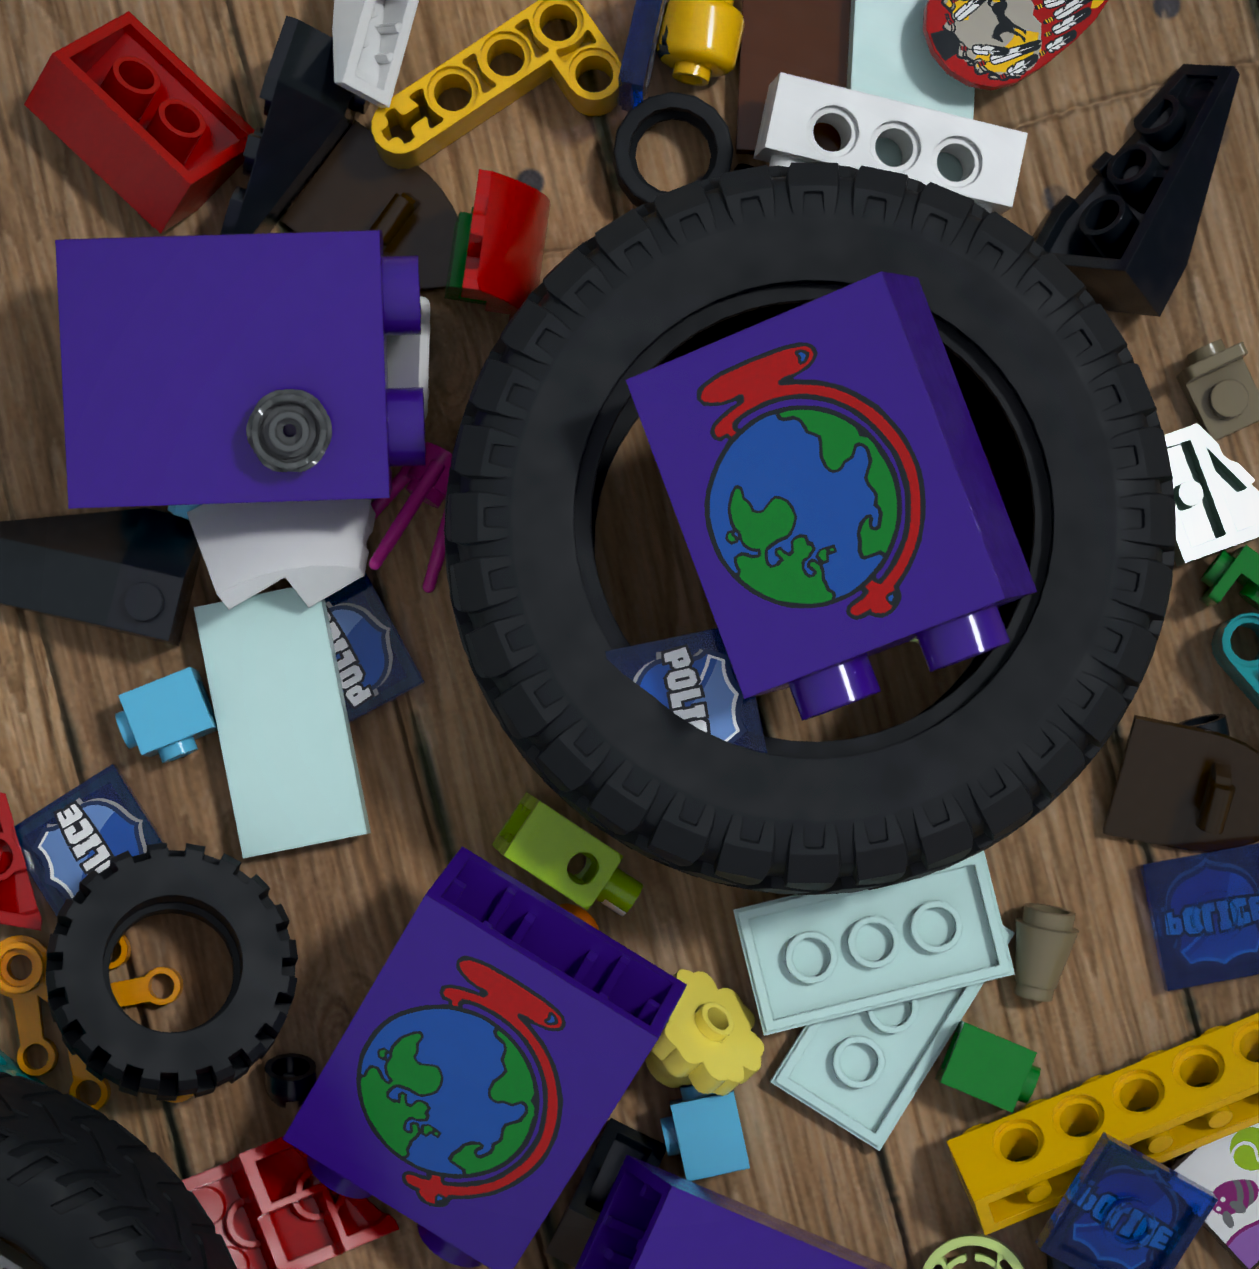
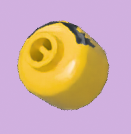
M669 0L666 3L656 53L663 63L673 69L672 77L689 85L706 86L709 84L710 77L725 76L734 69L745 26L742 13L733 6L734 0Z

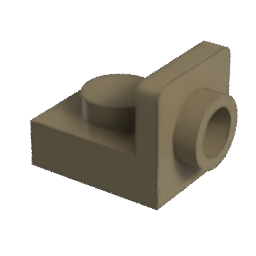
M1219 339L1187 355L1191 365L1176 376L1198 424L1215 441L1259 422V391L1243 360V357L1248 354L1243 342L1226 349L1222 339Z

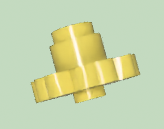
M681 969L673 976L687 984L659 1039L645 1059L646 1065L654 1078L667 1087L679 1088L683 1085H693L698 1092L703 1094L728 1095L735 1087L745 1083L761 1068L764 1044L751 1031L755 1024V1017L734 990L729 988L718 989L713 979L705 972L697 971L693 973L692 971Z

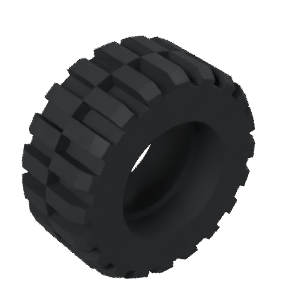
M167 842L147 845L146 853L132 857L130 852L126 851L110 858V866L100 873L93 870L79 883V891L72 900L66 899L57 915L55 930L53 934H50L46 953L48 1005L53 1022L57 1023L62 1034V1041L72 1055L77 1054L86 1064L88 1072L100 1081L104 1078L119 1085V1091L136 1097L138 1092L157 1095L156 1100L176 1101L177 1096L194 1094L195 1098L213 1093L216 1087L228 1081L232 1084L245 1075L249 1068L259 1058L262 1059L271 1048L284 1025L294 999L298 979L295 978V965L298 955L296 940L290 939L287 927L290 921L282 904L274 905L268 896L270 887L257 874L250 878L239 870L240 861L225 853L221 860L205 855V846L186 843L185 851L168 850ZM182 914L206 923L221 936L231 956L233 981L225 1003L211 1019L187 1031L160 1032L138 1024L123 1011L111 989L109 964L116 944L130 927L140 920L153 915Z

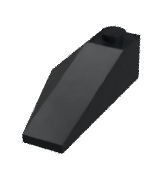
M290 16L285 18L259 97L265 99L264 115L267 116L265 126H258L253 134L248 135L243 156H245L243 175L250 177L247 189L240 186L235 188L229 201L220 235L270 233L351 127L355 113L365 114L370 105L369 101L334 83L333 38L299 19Z
M1183 64L1134 118L1135 133L1114 156L1106 151L1092 165L1097 175L1076 199L1066 195L1052 210L1035 242L1044 248L1047 254L1052 252L1086 286L1087 292L1092 296L1096 304H1101L1104 309L1111 312L1161 316L1188 264L1240 76L1235 66Z
M148 508L0 521V605L179 646L202 553L190 520Z

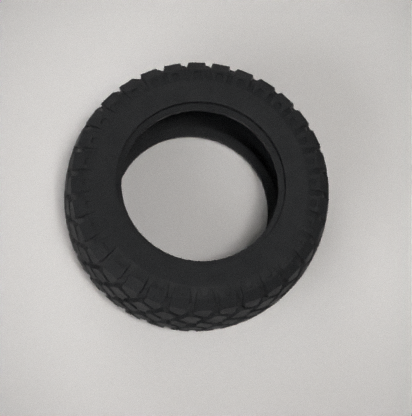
M791 162L789 167L763 165L721 173V178L697 180L656 196L653 202L631 209L595 232L594 237L583 242L545 276L543 282L522 303L502 331L499 340L486 359L473 386L458 430L452 453L445 500L444 540L446 573L460 639L469 658L470 667L490 709L500 722L505 733L533 770L581 816L630 849H634L660 864L696 878L699 877L726 886L766 893L797 895L853 893L921 878L948 868L988 849L1012 834L1049 806L1070 786L1074 779L1081 774L1114 732L1132 702L1151 662L1164 622L1172 586L1176 547V504L1174 500L1173 475L1165 435L1161 429L1156 412L1157 408L1140 367L1134 363V359L1127 348L1126 341L1102 305L1096 304L1095 300L1087 292L1086 286L1052 252L1047 254L1044 248L1034 241L1033 236L997 212L989 213L986 209L975 204L971 198L932 182L925 185L918 180L908 178L907 174L863 165L858 170L850 166L838 165V163ZM883 271L918 277L981 445L999 485L1003 503L1037 592L998 607L1010 643L975 656L952 687L931 706L905 723L878 733L844 740L823 742L790 741L761 736L746 731L733 744L698 729L674 714L633 681L637 672L645 664L622 634L610 611L599 581L595 560V525L600 496L613 459L633 424L639 418L626 379Z

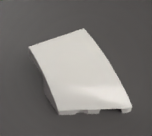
M372 499L202 504L187 512L216 594L230 610L283 578L288 580L308 607L315 605L365 575L369 554L366 543L368 537L373 532L376 513L371 506Z

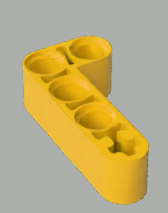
M538 0L394 95L390 108L379 107L371 121L375 147L380 158L387 165L397 169H410L420 165L551 77L578 112L587 116H602L611 112L618 105L622 96L621 62L587 11L577 0ZM564 19L569 21L576 30L570 38L563 41H554L547 38L542 33V29L549 21ZM503 53L514 54L523 61L522 68L510 76L496 74L489 66L496 56ZM596 69L605 72L611 79L610 85L600 92L586 91L577 82L584 72ZM450 88H461L471 95L469 103L457 111H449L442 108L437 103V100L445 90ZM423 105L427 107L431 122L435 125L433 128L429 127L426 116L421 118L420 107ZM399 124L404 131H412L413 139L404 144L399 137L392 138L390 129Z

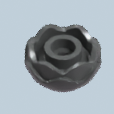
M298 389L276 390L268 393L258 401L247 422L246 435L248 443L265 467L276 472H302L314 467L322 459L331 442L332 424L323 405L310 393ZM287 424H292L296 428V434L292 437L286 436L283 432V428Z

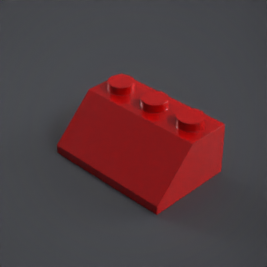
M130 11L52 53L24 103L51 132L58 136L160 234L196 212L244 163L245 156H243L248 135L253 134L255 131Z

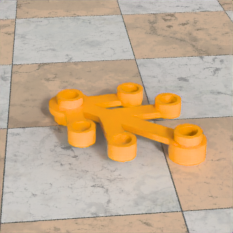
M124 934L118 941L121 946V954L116 961L110 962L109 969L121 967L130 957L131 945ZM16 935L0 942V993L13 1000L20 1039V1047L16 1055L17 1064L24 1073L30 1076H41L54 1069L59 1057L58 1049L54 1042L44 1036L39 998L41 997L48 1002L46 985L47 948L34 937ZM18 955L28 957L32 963V972L26 979H18L11 971L12 960ZM167 966L154 968L144 977L110 983L114 997L120 1007L149 1001L155 1005L171 1004L180 997L183 991L181 975L175 969ZM158 974H166L173 980L174 990L167 998L156 996L152 990V981ZM33 1044L42 1045L47 1050L48 1061L43 1068H35L27 1060V1051ZM68 1050L73 1077L69 1095L84 1102L79 1094L80 1086L86 1080L94 1081L101 1089V1097L96 1104L87 1105L96 1110L103 1108L111 1096V1087L108 1080L104 1078L100 1081L86 1070V1064L77 1054L72 1055ZM194 1094L177 1096L176 1101L168 1102H183L193 1097Z

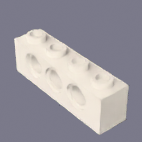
M780 72L768 87L753 159L769 162V166L789 167L791 162L838 163V165L850 166L858 170L863 165L907 174L908 178L918 180L925 185L932 182L971 198L975 204L986 209L989 213L995 211L1002 215L1013 207L1028 133ZM816 123L830 124L838 131L841 138L839 151H827L817 144L813 134ZM877 138L891 139L899 146L902 153L900 166H888L878 158L875 149ZM939 153L952 154L960 161L963 170L961 181H950L941 175L937 166Z

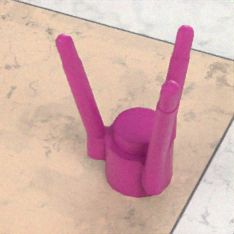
M426 442V466H403L400 472L392 479L390 498H378L371 502V506L376 513V519L406 485V490L411 494L369 560L371 569L377 570L382 566L423 502L432 507L439 508L442 501L446 500L452 453L433 443ZM445 509L422 585L426 593L434 591L445 559Z

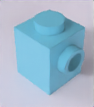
M192 667L118 695L124 710L115 713V718L125 744L129 749L138 746L143 756L153 757L159 754L162 763L182 758L197 751L198 747L195 739L218 731L214 709L199 670Z
M693 1085L680 1087L682 1098L670 1101L672 1116L660 1118L668 1157L681 1154L686 1180L694 1181L749 1169L750 1164L734 1091L732 1090L728 1095L721 1096L714 1093H700Z

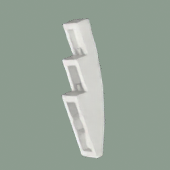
M334 0L332 25L334 83L380 108H390L419 0Z

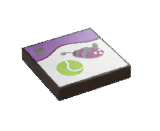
M1259 1123L1178 1156L1160 1173L1162 1178L1172 1187L1178 1200L1242 1269H1255L1259 1265Z

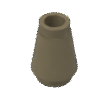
M1025 904L1023 917L1016 918V986L1014 991L1016 995L1036 1001H1052L1054 989L1057 988L1079 933V930L1073 927L1076 916L1074 912L1046 904Z

